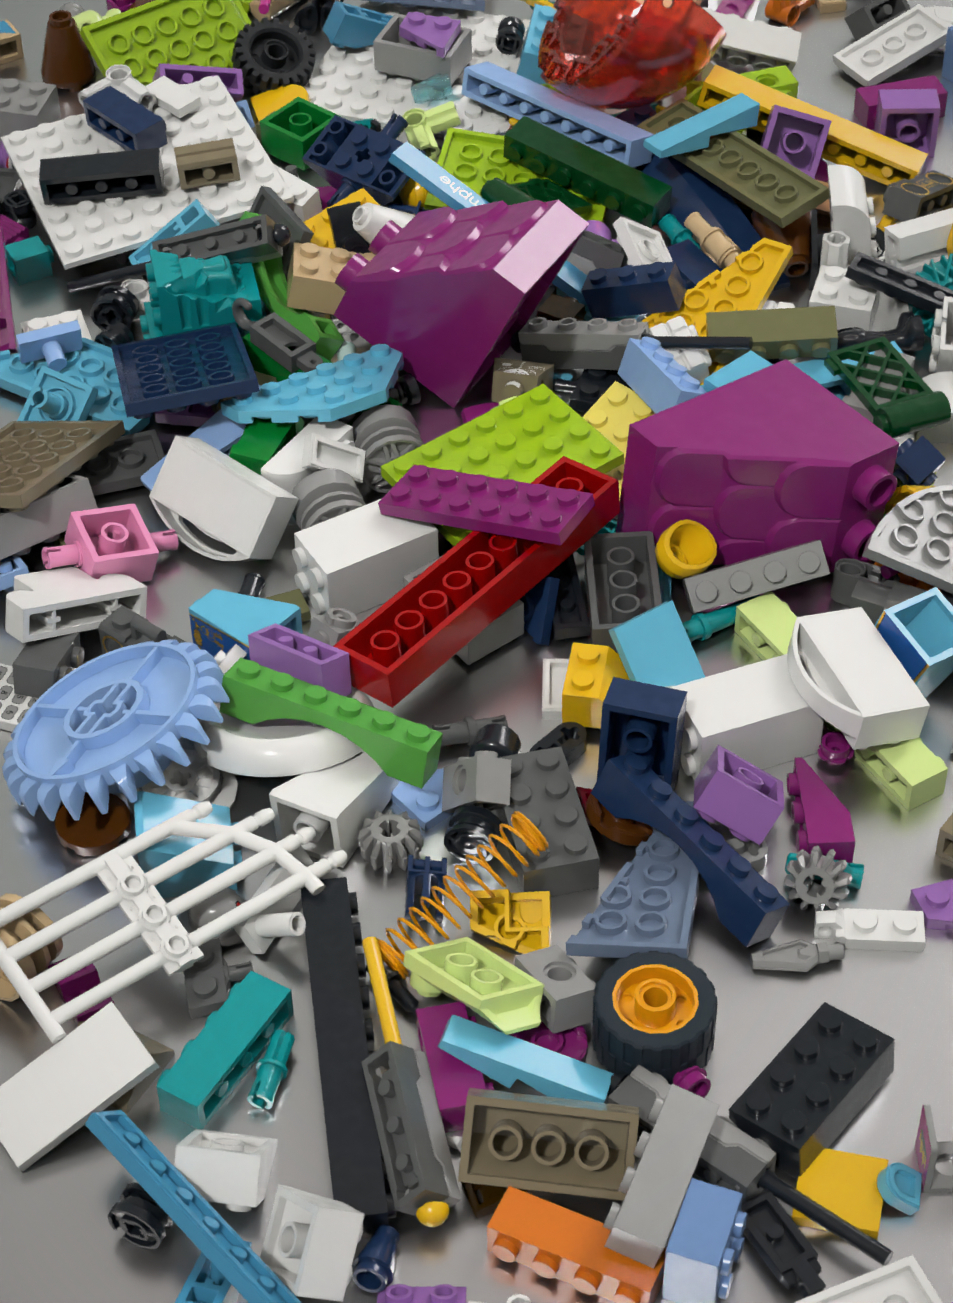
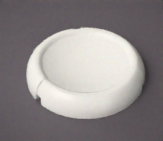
M351 686L352 693L345 697L357 699L361 703L374 707L366 693ZM214 703L220 711V703ZM221 712L220 714L224 719L222 723L197 719L211 742L208 745H204L194 741L196 753L201 759L207 756V764L228 773L253 777H282L310 773L342 763L363 751L358 745L343 735L324 726L304 720L283 718L250 724Z

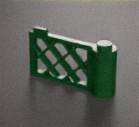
M496 177L487 181L481 189L482 198L489 203L503 200L507 205H513L532 200L543 202L560 200L578 215L591 213L593 204L548 179L534 178L529 179L528 182L509 184Z
M885 336L827 353V359H824L825 367L833 376L839 375L874 416L873 424L893 439L950 421L951 407L946 395L942 391L933 392ZM881 349L886 354V357L869 353ZM850 359L858 361V364L854 366L843 363L842 360ZM867 363L880 366L881 368L879 371L863 368V365ZM887 368L900 371L903 375L897 376L885 373ZM862 377L875 381L873 385L859 382L857 378ZM883 382L896 385L897 389L891 390L879 387V384ZM905 387L917 390L919 393L908 394L901 391ZM877 396L890 399L891 401L878 405L873 398Z

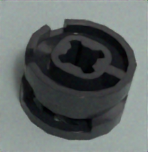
M118 285L105 286L99 291L97 299L91 307V319L102 331H106L107 326L114 321L121 322L130 329L139 310V304L135 295L128 289Z
M474 805L461 806L451 816L449 827L444 836V845L450 854L461 861L466 862V855H473L480 859L477 845L483 844L492 849L488 841V835L495 834L501 837L500 824L502 823L493 812L483 807ZM491 837L493 844L497 849L498 840ZM480 848L487 862L494 857L485 849ZM469 858L470 863L479 864L473 859Z
M135 1182L127 1184L120 1195V1202L114 1204L107 1216L108 1222L114 1230L120 1227L125 1232L122 1238L136 1246L151 1250L160 1246L166 1236L165 1228L170 1229L174 1223L145 1189Z

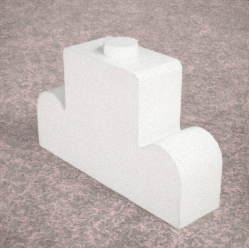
M75 566L14 576V591L6 594L5 631L20 642L26 643L98 629L99 624L122 605L146 618L147 586L123 574H106L99 579H95Z

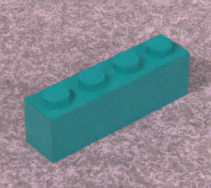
M252 970L241 983L237 982L230 990L228 999L220 1009L213 1011L209 1015L205 1027L198 1036L186 1043L181 1057L172 1068L166 1069L159 1077L156 1089L160 1110L195 1129L203 1130L268 1048L274 1032L278 1029H283L294 1015L291 989Z

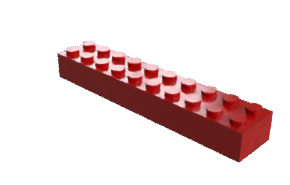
M565 456L559 459L531 484H544L549 487L575 489L576 491L593 493L595 506L564 543L556 545L473 530L333 645V647L349 653L351 686L392 708L396 706L620 513L618 480Z

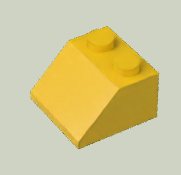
M573 642L562 691V723L576 722L583 727L601 729L602 705L613 677L630 680L619 654L611 647Z

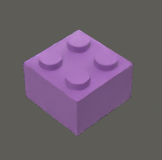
M879 89L874 131L927 153V157H934L941 110L937 89Z
M773 105L760 146L814 179L832 121Z
M717 745L694 781L693 807L697 809L696 811L703 819L711 823L718 821L729 827L730 832L736 838L744 842L751 840L760 845L784 810L783 782L722 746Z

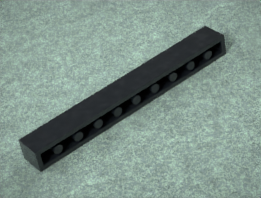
M347 877L321 880L326 887L315 896L306 887L301 888L303 916L306 921L305 937L333 1200L343 1202L364 1213L361 1239L372 1238L378 1226H389L388 1219L396 1218V1211L392 1193L385 1192L384 1182L389 1180L384 1158L380 1153L381 1145L362 1067V1061L375 1051L368 1052L367 1043L374 1042L372 1017L364 1018L363 1010L370 1009L368 985L360 986L359 978L366 977L364 953L356 954L355 949L357 946H362L360 922L352 923L351 917L358 915L356 892H348Z

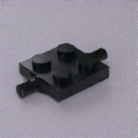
M584 369L581 377L575 380V382L557 378L554 391L572 394L569 406L575 411L586 413L615 381L630 389L632 388L617 374V370Z

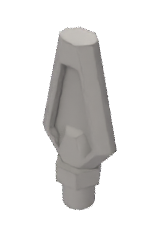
M802 939L751 953L753 969L808 972L817 964H828L831 960L845 958L842 943L827 945V942H822L814 945Z

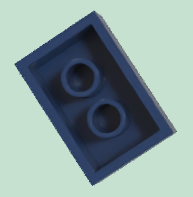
M613 677L602 705L597 780L608 759L634 752L637 756L644 759L647 766L675 791L679 780L687 691Z

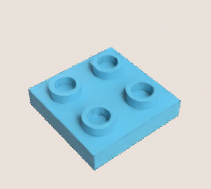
M42 365L17 421H86L99 390Z

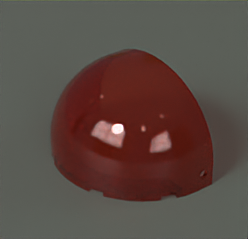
M556 0L553 7L557 9V12L554 15L553 22L547 21L541 38L538 67L543 70L540 76L547 84L575 101L604 109L621 110L637 108L661 101L692 82L710 63L727 34L721 24L693 0H672V4L668 8L663 5V0H645L643 4L635 0Z

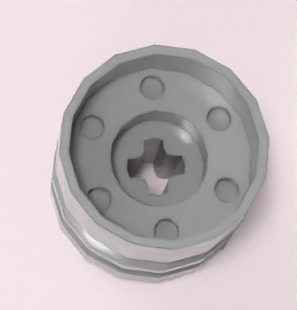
M391 404L374 406L368 409L352 424L355 447L366 451L363 480L368 487L381 493H388L393 488L381 476V466L424 444L410 411L401 406Z
M324 469L313 472L303 478L292 491V495L299 498L292 515L300 531L366 505L351 475L339 469Z

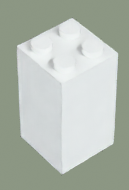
M379 499L294 533L295 548L292 549V555L297 565V574L294 575L296 586L302 594L306 593L317 614L322 613L324 615L329 608L333 607L346 609L355 615L387 602L403 589L404 576L439 558L438 529L433 523L382 515L378 502L381 500Z
M787 654L672 687V689L687 691L681 764L687 776L691 775L694 781L717 745L722 746L760 769L789 762L797 757L816 754L819 745H821L824 719L805 702L797 691L789 673Z

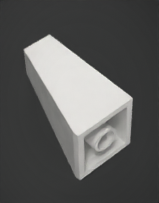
M363 750L342 763L322 770L303 773L272 789L269 794L271 809L275 814L273 820L277 842L291 834L295 835L296 831L304 827L312 826L316 836L309 843L301 844L306 853L321 860L322 858L326 859L328 855L335 851L344 850L348 856V860L340 866L344 868L358 848L359 830H362L364 819H373L376 811L382 813L392 798V791L400 780L387 776L376 761Z

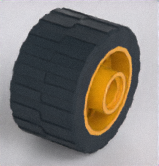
M637 952L615 961L610 968H606L602 973L601 979L596 983L593 996L592 1044L601 1065H604L609 1072H626L630 1075L640 1065L651 1073L660 1074L670 1085L673 1084V1078L676 1073H680L692 1066H698L699 1068L707 1066L714 1048L718 1006L715 987L712 981H709L707 974L701 968L695 966L692 961L669 952Z

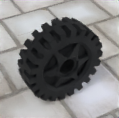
M264 17L261 22L258 19L253 20L251 25L248 23L244 26L243 30H240L233 49L232 63L233 68L242 69L243 85L247 89L252 85V92L258 94L260 90L266 92L278 89L279 86L285 87L290 84L305 86L308 83L314 69L316 52L315 49H312V40H307L308 35L305 31L299 34L300 27L296 24L291 28L289 27L290 21L284 20L283 24H280L279 18L273 17L272 22H269L268 17Z

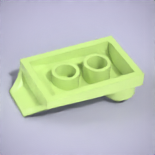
M464 937L405 951L403 966L411 971L410 985L417 990L419 995L438 997L443 993L463 1003L506 1035L532 1029L540 1025V1005L544 984L471 938Z

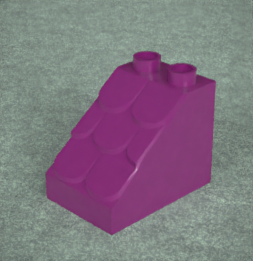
M502 200L454 210L451 207H442L419 212L404 228L389 220L369 246V251L375 256L368 261L362 255L356 253L337 276L335 284L342 288L345 294L334 316L371 345L387 344L390 348L403 353L404 366L402 369L412 374L421 384L452 408H455L494 365V358H500L511 346L510 339L512 334L522 329L528 322L589 223L560 200L549 202L532 200L513 205H507Z
M785 359L630 424L616 533L651 531L656 547L660 535L669 526L680 520L688 519L702 524L713 535L717 544V555L711 565H729L812 540H821L830 573L834 572L835 563L843 558L856 559L867 563L870 559L862 556L866 543L873 530L882 520L886 503L896 490L897 478L893 475L899 442Z

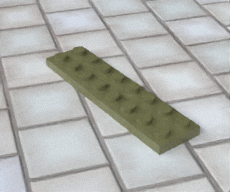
M681 98L637 125V127L655 135L703 112V110ZM737 131L710 136L708 148L672 156L782 228L830 198L828 187Z

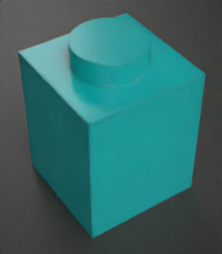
M38 235L5 245L8 270L19 286L53 275L51 263L55 259L52 249L49 245L45 246Z

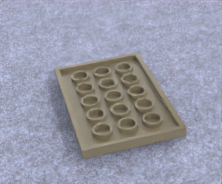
M123 420L11 421L0 429V508H9L10 512H20L30 507L29 504L34 500L47 495V491L50 488L65 481L64 478L72 472L80 470L82 468L81 465L88 460L98 457V453L104 448L114 445V441L126 433Z

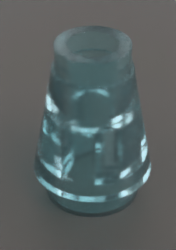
M439 72L410 87L415 103L447 100L448 96L453 95L447 73L441 75Z

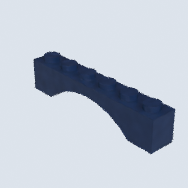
M634 752L608 759L591 794L615 818L632 819L648 824L664 833L679 845L693 861L705 880L713 898L719 921L745 947L770 938L790 905L778 892L777 888L768 883L751 866L747 859L740 856L720 833L713 830L693 807L682 800L667 782L663 781L651 770L644 759L637 756Z

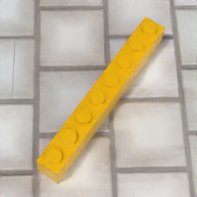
M716 64L704 81L697 102L698 106L709 109L743 93L760 104L757 126L750 128L762 133L765 131L773 105L830 120L832 122L821 158L835 164L850 166L859 171L861 175L887 186L902 179H913L916 175H919L928 155Z

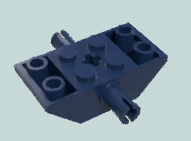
M394 113L381 132H376L334 115L302 158L304 163L337 189L332 198L327 202L328 207L362 188L380 206L392 202L410 179L409 176L388 161L391 154L404 144L397 140L408 126V122L401 115ZM418 149L419 151H421L423 154H425V155L427 156V154H426L425 151H422V150Z

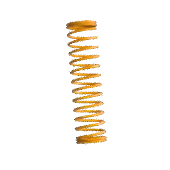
M514 811V814H511L513 827L503 823L500 824V833L503 839L495 834L488 835V841L492 849L483 844L477 845L480 859L473 855H466V863L470 871L461 865L454 866V872L459 881L448 875L443 876V883L448 892L438 886H432V894L437 903L428 897H420L421 906L426 914L415 907H409V915L415 925L402 917L397 918V924L405 937L392 928H386L387 938L394 949L383 940L378 939L382 960L392 971H398L402 976V980H406V977H409V972L400 962L401 960L404 963V954L398 948L389 932L400 938L411 949L418 948L402 926V921L416 931L429 945L434 944L416 920L412 910L427 920L446 940H450V937L433 918L423 900L437 908L458 930H461V926L454 920L438 898L435 889L448 897L469 919H472V915L454 895L446 879L455 883L481 909H484V905L467 887L457 868L467 873L479 883L491 898H495V894L477 875L469 858L479 863L491 873L503 888H506V884L487 863L480 848L495 856L514 877H518L516 871L497 851L491 837L503 843L525 867H529L526 859L512 846L502 827L509 829L520 837L537 857H540L538 850L545 852L546 849H549L545 837L522 813Z

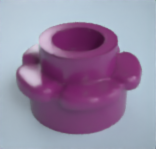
M833 731L823 736L817 753L820 759L830 765H842L846 763L847 759L850 760L853 757L854 750L842 732Z
M692 1066L680 1073L678 1072L673 1078L674 1085L703 1098L711 1088V1082L707 1078L706 1070L698 1066Z

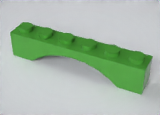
M245 211L239 220L259 216L261 214ZM282 257L253 263L252 266L259 294L268 307L270 314L275 312L316 343V353L330 361L344 342L333 321L310 314L307 310L287 307V280L282 269Z
M240 658L223 675L222 687L227 693L230 702L220 703L219 712L250 724L286 718L304 720L324 726L358 745L376 761L387 776L421 789L437 770L443 733L431 729L424 724L409 721L389 711L374 708L361 703L357 699L342 696L326 690L322 686L307 683L287 673L275 671L259 665L255 661Z

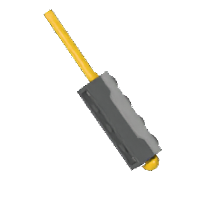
M371 936L365 938L362 941L385 1045L364 1059L362 1067L395 1211L417 1216L419 1222L424 1226L438 1227L448 1218L449 1208L462 1199L426 1054L423 1051L404 1046L401 1042L378 939Z

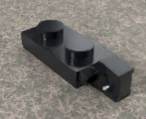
M767 1191L743 1203L741 1211L748 1213L743 1233L778 1281L782 1282L787 1289L795 1286L797 1293L802 1299L824 1291L826 1284L818 1275L822 1269L817 1261L818 1253L772 1192Z

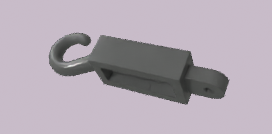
M237 298L233 302L232 312L235 321L242 329L250 331V342L288 371L293 373L301 369L306 373L316 369L317 365L323 363L322 358L316 354V343L278 314L273 312L258 321H250L245 315L243 308L251 310L252 304L245 298Z

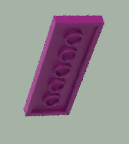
M413 465L378 502L382 515L562 545L595 506L593 493L576 491L575 489L549 487L544 484L518 482L513 479H499L481 474L474 475L456 472L455 470Z

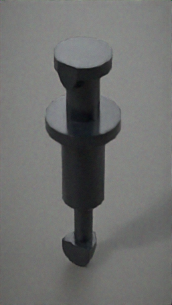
M385 969L391 996L406 1012H413L416 1015V1009H419V1001L401 983L402 976L398 971L389 973Z

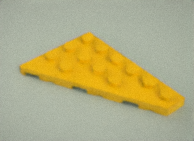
M763 238L752 245L750 250L736 256L735 262L722 271L717 269L699 281L694 288L686 290L679 311L652 313L643 319L642 322H648L649 328L661 323L666 324L668 320L681 316L688 326L692 324L695 326L698 336H706L707 312L762 310L791 259L793 248L790 245ZM712 362V365L708 367L709 375L729 363Z

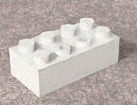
M177 435L174 437L149 495L151 502L165 525L169 529L175 530V534L177 533L178 539L182 543L208 558L231 562L272 560L299 498L203 440ZM182 518L193 523L207 536L235 549L236 553H225L205 544L188 529Z
M862 607L797 617L787 651V664L791 679L805 702L825 721L839 729L853 750H865L872 746L888 743L897 744L904 740L919 738L930 704Z

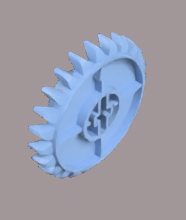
M176 639L162 640L160 642L152 640L105 653L65 675L42 694L24 714V718L10 735L12 741L4 749L5 763L2 766L3 776L10 793L18 805L24 804L32 816H35L41 806L48 819L54 821L62 800L74 821L80 819L84 794L88 792L94 804L103 815L108 813L109 793H123L133 803L137 801V788L143 787L151 781L160 787L166 784L163 771L170 765L172 760L185 767L191 764L178 741L180 737L208 745L211 741L197 719L222 723L224 720L214 703H229L230 699L222 687L224 674L216 660L209 652L200 650L192 642L179 643Z

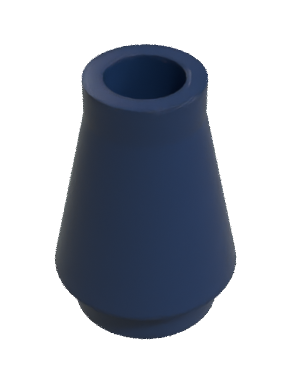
M387 1225L378 1226L372 1238L353 1261L352 1279L362 1290L378 1293L392 1283L397 1245L400 1240V1234L396 1229Z

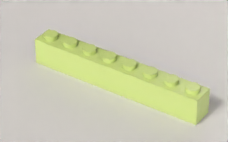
M769 591L736 606L734 631L764 661L787 654L797 616L791 611L786 602L781 601L772 591ZM824 720L823 724L831 732H841L839 729L835 728L833 725ZM920 737L904 740L897 744L888 743L868 747L865 750H854V756L908 811L944 793L948 768L944 761L922 742Z

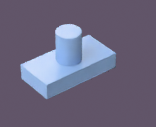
M78 320L16 335L18 356L21 364L45 358L50 369L59 371L67 365L64 353L83 349L81 328Z

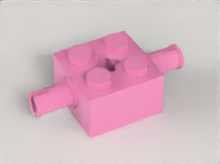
M135 503L70 512L64 538L66 545L44 547L42 549V561L47 570L74 565L95 579H99L106 574H123L139 582L151 581L159 552L177 550L178 536L177 533L175 534L174 529L149 533Z

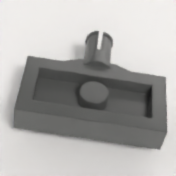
M219 938L199 946V949L204 954V958L193 963L192 967L184 971L187 1004L191 1019L210 1015L215 1010L218 1011L228 999L231 982L242 980L251 970L254 971L251 961L228 966L223 957Z

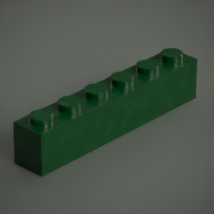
M523 116L505 133L503 157L646 227L652 228L670 209L672 186L526 116Z

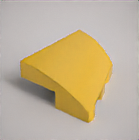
M509 889L491 890L495 894V898H491L485 890L471 891L484 905V909H481L470 897V914L472 915L470 929L472 932L522 954L551 946L550 891L511 893Z

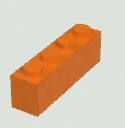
M508 1186L487 1225V1250L492 1252L497 1258L505 1262L515 1261L532 1268L542 1277L559 1279L573 1285L584 1294H596L614 1303L655 1302L663 1286L667 1248L664 1247L653 1269L605 1247L611 1230L604 1228V1223L511 1186Z

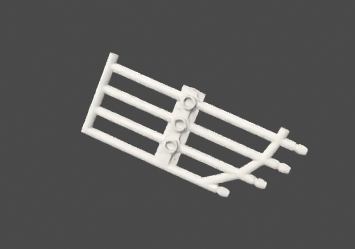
M209 801L200 802L194 805L192 809H187L0 909L1 928L98 876L109 892L9 948L5 946L0 938V968L52 1044H56L66 1036L61 1025L162 967L169 977L177 972L185 971L192 967L193 963L204 958V954L199 949V946L301 888L306 887L313 896L318 895L326 887L319 878L331 872L333 868L337 869L348 860L346 852L344 850L335 851L328 855L326 859L322 858L306 867L290 853L298 849L301 844L309 843L316 836L312 826L304 827L296 831L295 835L291 834L275 843L252 834V832L258 830L259 826L263 827L275 818L271 808L262 809L256 812L255 816H249L232 826L196 822L197 819L201 820L213 811ZM171 835L207 839L144 873L133 858L134 855ZM232 843L258 852L168 903L165 902L154 887ZM275 861L292 874L289 878L191 933L186 931L176 917ZM118 906L131 922L129 925L31 979L27 978L17 961ZM140 936L153 953L53 1011H50L39 995L45 989Z

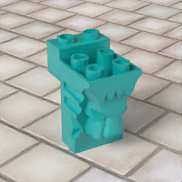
M156 249L149 250L151 263H146L145 267L150 288L148 289L150 302H144L145 315L139 316L144 340L232 322L236 323L237 328H241L235 321L232 312L233 302L237 298H245L252 304L251 310L243 308L245 315L250 321L262 319L261 298L252 262L234 263L231 265L228 257L223 255L207 260L193 257L178 259L177 254L158 252Z

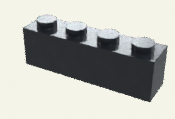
M160 148L40 159L39 183L44 205L164 193V170Z

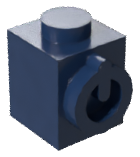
M923 435L915 442L908 438L899 446L893 475L897 478L896 487L902 485L931 486L938 478L935 473L943 465L946 458Z

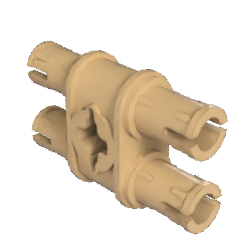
M693 212L686 218L684 226L693 233V239L699 243L701 250L722 270L735 262V257L742 253L741 249L719 227H712L699 212Z

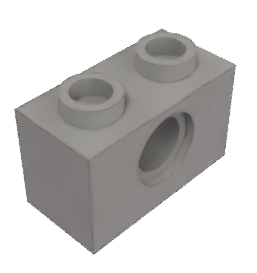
M476 751L473 757H460L458 762L445 766L443 772L442 812L454 813L461 806L468 805L483 807L489 811L510 805L511 760L497 758L498 753L494 751Z
M558 945L515 956V966L544 984L540 1017L541 1021L553 1034L592 1022L593 996L596 983L589 979L577 966L576 962L569 958Z

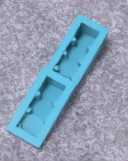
M740 93L645 139L643 147L659 158L708 148L710 136L757 126L760 104L745 94Z
M454 1014L448 1020L438 1048L509 1089L518 1079L548 1097L604 1103L611 1084V1076L614 1074Z

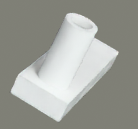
M301 845L290 853L306 867L314 864ZM276 862L253 897L289 878L292 874ZM301 889L233 927L252 954H264L275 937L300 936L303 934L306 927L305 918L300 912H292L301 899Z

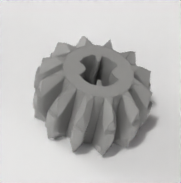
M391 808L388 814L383 815L376 811L373 819H364L362 830H359L358 846L361 849V856L364 862H371L374 871L381 867H386L390 874L394 867L406 870L409 854L413 855V859H418L419 852L422 851L423 835H421L417 819H410L407 811L396 815Z
M817 845L813 847L811 855L805 850H800L796 856L797 860L789 861L786 869L790 874L786 875L784 885L793 888L789 893L790 900L798 898L803 900L800 905L801 910H806L809 904L814 905L815 911H823L825 905L831 910H835L839 905V899L844 900L847 898L849 890L846 885L851 883L852 875L843 872L847 866L846 860H839L837 862L833 860L836 853L834 849H830L827 855L824 856ZM815 875L823 878L821 885L813 881Z

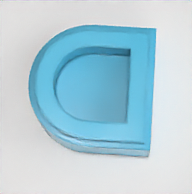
M898 1162L892 1163L880 1171L877 1177V1187L882 1198L890 1206L910 1216L920 1210L922 1173Z

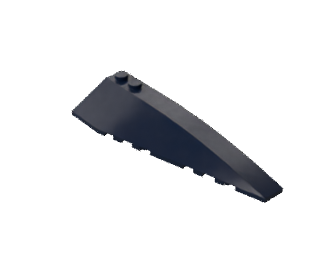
M649 104L639 105L621 112L616 118L637 127V125L657 114V112ZM652 153L650 163L633 167L672 186L670 209L665 215L673 214L684 228H686L684 226L686 218L693 212H699L712 227H719L742 252L750 250L752 245L762 239L726 191L672 156L659 158ZM784 271L772 292L790 287V280Z

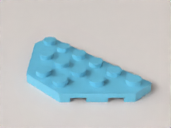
M82 338L83 349L64 353L67 365L57 372L99 390L86 421L123 420L126 433L122 436L139 433L150 423L149 417L135 419L134 416L127 418L112 348L90 339ZM9 350L0 351V388L28 398L41 366L48 367L46 359L21 364L18 353L10 355Z
M387 344L374 345L370 347L369 351L345 355L343 360L319 364L312 371L293 373L289 375V379L280 382L264 383L261 385L260 391L253 392L252 396L248 398L234 399L232 397L220 402L222 415L239 424L253 423L254 417L259 419L271 418L272 423L299 422V416L305 418L318 417V422L338 420L387 402L389 389L394 388L398 379L397 372L402 370L404 366L403 353L390 348Z

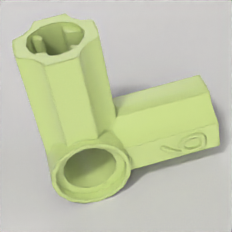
M453 101L426 111L420 108H413L402 115L408 122L407 128L404 129L408 143L415 148L425 151L427 157L434 162L440 154L434 134L461 124Z

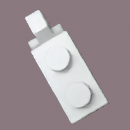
M854 908L816 911L814 938L835 939V942L844 944V949L922 952L926 944L923 911Z

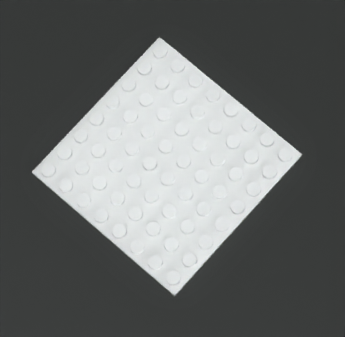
M365 0L360 5L361 8L394 16L395 13L407 15L408 12H422L425 15L447 16L451 19L461 20V27L472 29V59L466 67L488 61L515 74L530 22L529 19L521 20L525 25L522 47L517 53L507 55L500 52L495 45L500 21L507 17L505 15L496 16L485 14L481 11L419 5L410 8L397 3ZM332 45L312 72L308 83L302 86L307 90L311 103L349 121L373 118L381 124V127H385L394 113L402 116L406 111L413 108H420L426 111L453 101L461 122L460 125L455 127L489 134L506 132L513 127L509 124L511 116L462 95L464 69L452 86H440L424 80H413L410 77L389 75L386 72L375 70L374 45L356 49L347 46L338 48ZM448 129L434 134V137L444 139Z
M218 75L205 77L200 81L189 84H180L182 87L198 95L201 99L200 107L181 118L156 104L152 107L151 112L161 116L167 127L165 132L168 144L160 147L164 170V193L44 205L39 183L40 159L127 151L88 126L85 113L71 115L52 123H42L37 127L24 131H14L9 135L1 137L3 146L65 270L141 247L196 199L200 201L220 224L241 218L245 211L249 212L261 186L271 187L286 204L294 202L292 193ZM233 138L240 180L181 190L174 148Z

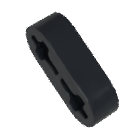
M576 722L562 723L533 745L530 752L561 746L569 766L586 751V729Z

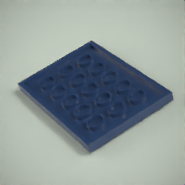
M235 322L111 346L127 418L134 416L135 419H144L151 417L154 412L163 410L179 412L185 410L188 405L198 403L202 406H210L218 403L219 399L228 397L245 399L252 396L253 392L260 391L257 376Z

